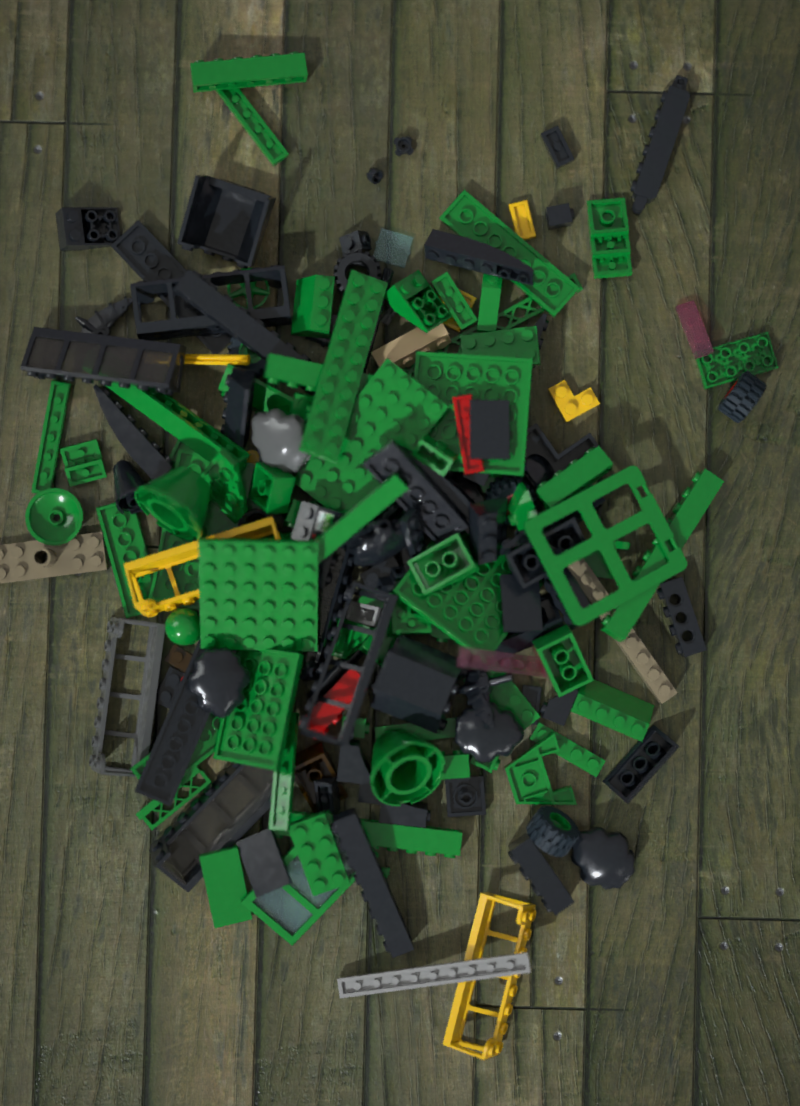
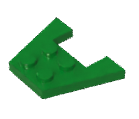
M554 732L504 766L516 804L577 805L571 785L552 791L544 766L543 756L560 751Z

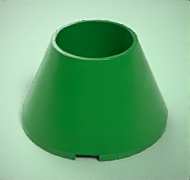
M178 466L139 487L135 492V499L147 516L150 513L158 520L156 524L176 537L193 541L195 538L199 540L202 536L212 489L201 475L190 468Z
M396 729L384 733L375 742L372 754L370 784L376 798L387 805L401 806V803L410 802L413 804L430 795L438 787L444 776L445 759L441 751L436 746L405 730Z

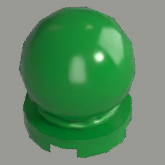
M187 607L172 611L165 621V632L170 641L182 646L195 644L199 641L200 612Z

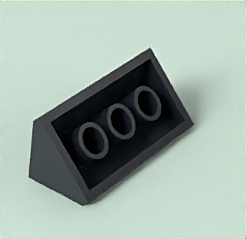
M574 517L543 533L555 556L586 541ZM530 541L505 554L509 569L523 589L548 575Z
M653 725L646 732L643 741H638L602 782L624 802L629 804L680 746Z

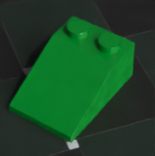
M459 533L407 561L425 596L480 570L467 544Z

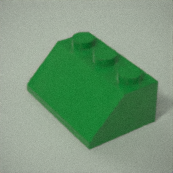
M313 275L297 280L291 335L329 339L335 276Z

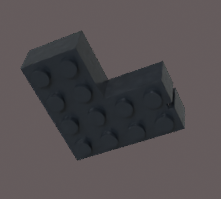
M537 423L527 429L525 463L531 454H539L549 461L555 473L559 470L564 471L573 460L581 459L590 448L595 449L599 444L592 434L589 433L558 454ZM524 472V478L528 480L536 493L537 488L534 486L533 480Z

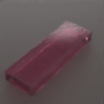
M694 300L676 306V312L694 358L698 359L713 354V347Z

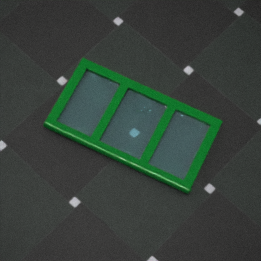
M329 810L325 814L350 884L313 896L295 846H293L283 856L292 883L257 898L252 889L241 901L243 905L292 946L355 882L353 875L356 873L353 868L350 869L346 861L348 855L346 851H342L340 848L339 840L341 839L339 835L333 832L331 827L333 814ZM374 850L375 855L378 858L379 854Z

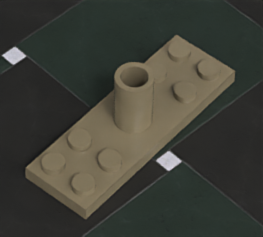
M102 532L80 534L70 542L59 546L46 545L38 540L0 545V584L108 570L105 541ZM44 553H47L48 559L44 563L42 557Z

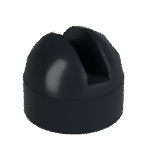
M372 167L366 173L367 179L373 184H378L383 178V172L378 168Z

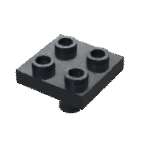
M483 775L470 776V778L445 779L448 817L486 815Z

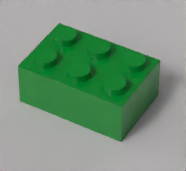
M567 625L561 626L532 641L548 678L559 697L594 681L573 633Z

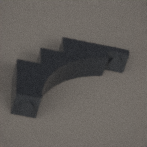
M354 727L348 746H340L337 781L360 784L358 802L381 805L379 823L425 828L426 822H430L431 810H427L428 803L416 802L411 804L407 802L401 803V806H391L384 804L376 798L370 784L371 768L365 759L360 740L353 739Z

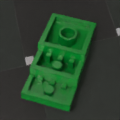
M625 197L587 200L589 241L594 279L632 276L629 225Z

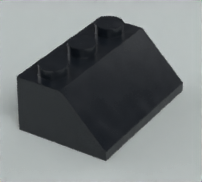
M506 496L470 504L469 550L478 565L497 561L501 555L499 553L502 548L501 544L506 540L507 536Z

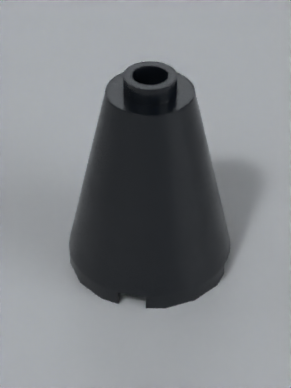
M118 461L113 467L117 510L125 514L124 511H130V514L142 512L143 510L136 502L135 492L139 487L145 485L146 482L130 461Z

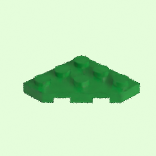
M223 448L203 471L201 476L212 489L210 500L236 524L248 511L238 462Z

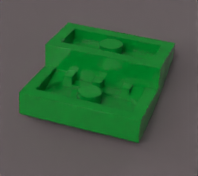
M97 438L60 448L65 465L64 470L70 487L107 477Z

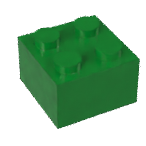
M256 462L249 498L267 514L287 513L291 503L295 477L289 472L281 471L278 467L272 468L263 462Z

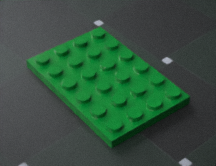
M272 649L237 650L236 654L240 656L241 664L249 670L250 683L243 690L245 697L243 703L237 706L229 716L221 718L213 759L280 771L304 655Z

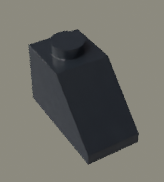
M573 690L561 697L555 695L548 698L547 702L544 701L540 708L541 717L564 726L579 690Z

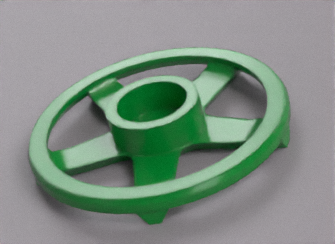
M265 280L267 290L256 287V282H250L252 303L255 294L265 296L262 302L253 306L254 309L261 307L269 297L270 286L267 280ZM240 283V289L232 293L231 285H227L229 297L233 299L244 295L247 304L245 283ZM234 300L233 304H235L237 307H240L241 305H239Z

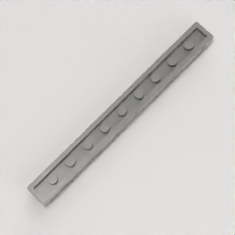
M528 952L340 977L337 979L340 998L531 973Z

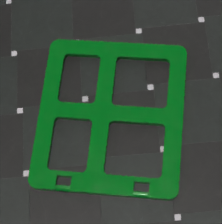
M629 466L534 516L524 524V530L571 621L577 626H582L678 574L687 567V560L637 466ZM628 484L641 510L614 526L605 529L592 505L593 501ZM641 485L647 495L643 498L637 490ZM576 510L579 511L591 533V537L555 556L542 533V529ZM649 524L668 561L663 566L632 581L613 546V542L639 527ZM669 539L674 547V550L670 552L665 544V541ZM598 550L601 552L615 579L618 590L586 608H582L563 573V569Z

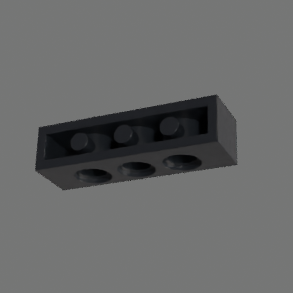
M683 577L660 583L656 591L659 599H663L665 607H662L663 613L666 618L669 617L671 623L669 631L676 638L675 648L678 655L681 654L682 657H688L706 651L707 649ZM672 594H676L679 599L675 605L670 602ZM679 612H682L685 616L682 623L676 621V615ZM686 630L691 634V638L688 641L682 639V633Z

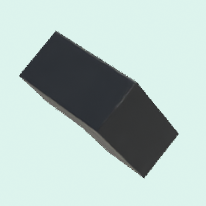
M391 567L389 576L378 578L377 589L392 593L406 575L404 567Z

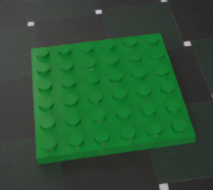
M416 351L414 379L449 406L428 433L435 440L444 442L448 449L459 455L449 471L464 472L452 397L472 394L473 400H509L510 459L483 460L484 472L478 473L524 476L533 358Z
M463 530L459 534L463 537L469 548V534ZM431 540L426 550L430 549L436 544ZM500 555L497 561L478 565L479 571L426 596L412 570L409 569L392 594L398 596L401 601L486 664L508 634L503 633L499 579L500 575L513 574L508 567L506 555ZM542 579L539 580V586L541 588L544 584Z
M199 538L201 649L227 647L230 650L272 649L279 651L317 652L318 540Z

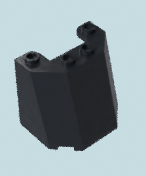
M204 174L196 175L177 244H181L182 249L193 251V248L204 249V253L215 256L216 253L222 255V259L233 262L234 259V262H237L236 266L248 269V267H252L255 264L276 198L224 179H217Z
M399 634L394 646L389 649L373 687L372 693L374 695L369 707L440 734L447 726L448 721L445 720V713H449L452 702H450L451 697L456 695L460 684H457L458 680H461L462 677L466 678L470 667L467 666L469 662Z

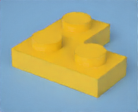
M565 380L548 389L566 423L600 404L591 387L576 396L573 395Z

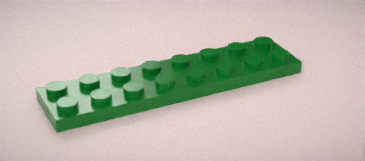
M465 189L439 217V220L455 234L502 250L533 268V286L516 281L512 282L554 318L580 289L579 286Z

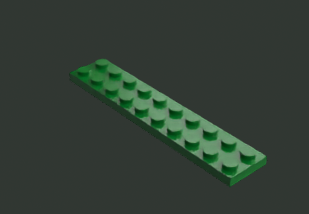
M355 270L350 271L298 451L333 463L338 461L388 285L387 282Z

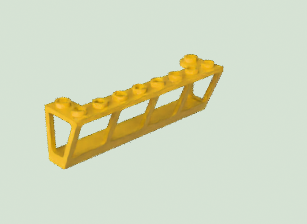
M272 516L206 537L259 539L274 534L275 540H282L277 524ZM198 540L124 564L134 607L144 617H154L159 612L173 611L177 606H188L199 600V589L180 594L172 571L173 566L199 558ZM166 569L176 597L156 602L154 599L144 600L137 579L141 576Z
M490 892L481 893L464 960L482 958L488 935L517 942L514 954L527 952L525 947L527 940L531 937L532 929L530 927L536 917V904ZM496 902L519 909L517 924L521 925L518 937L490 930ZM521 974L497 977L507 980L499 1012L471 1005L476 980L459 982L443 1045L483 1060L499 1055L503 1049V1035L506 1034L508 1029L507 1019L513 1009L512 999L518 989L516 986L517 979ZM468 1011L498 1018L494 1035L487 1040L485 1046L462 1040ZM468 1048H471V1049H474V1050H478V1051H482L483 1053L481 1054V1053H479V1052L470 1050V1049H468Z

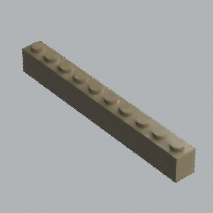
M584 558L567 566L590 604L609 595ZM612 610L599 616L600 620L602 621L607 613L610 614ZM633 628L625 641L618 642L615 640L658 703L663 704L678 693Z

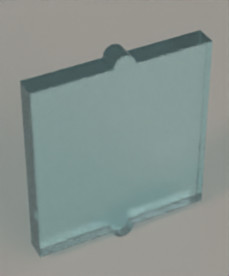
M381 228L378 241L375 242L376 249L373 256L378 261L405 268L408 255L411 254L410 248L413 237Z

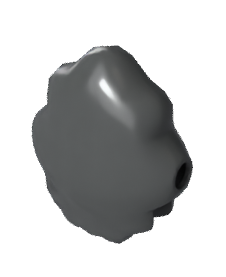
M280 409L258 412L253 416L251 423L253 432L252 443L260 450L264 464L272 468L278 467L283 472H296L311 458L312 455L298 451L306 426V422L300 416L286 415Z

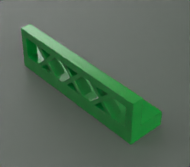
M197 765L183 776L174 797L175 802L172 810H164L163 803L152 800L137 812L136 816L140 820L143 819L149 828L153 830L208 786L212 780L200 765ZM198 773L206 780L202 786L193 785V778ZM181 787L190 788L187 798L178 797V791ZM151 811L160 812L159 820L155 824H152L146 816Z

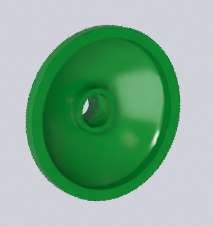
M49 488L37 493L29 502L25 514V521L30 534L39 542L50 546L63 545L73 540L80 532L84 520V513L79 500L72 493L60 488ZM60 515V520L56 522L54 517Z

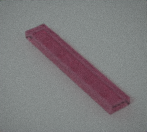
M460 647L458 667L546 677L547 675L540 658L536 656Z

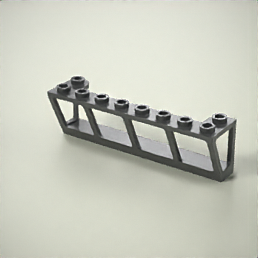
M111 617V620L107 623L109 635L108 640L104 644L106 658L102 661L104 673L103 678L99 682L101 695L97 699V709L99 710L98 716L94 720L96 733L92 737V747L94 748L93 755H90L89 766H91L93 771L102 775L136 777L130 768L105 766L106 757L102 753L104 735L134 738L131 767L149 754L165 624ZM124 623L149 627L145 657L115 653L117 638L122 636ZM114 658L144 662L140 695L110 691ZM109 696L139 700L135 733L105 729Z

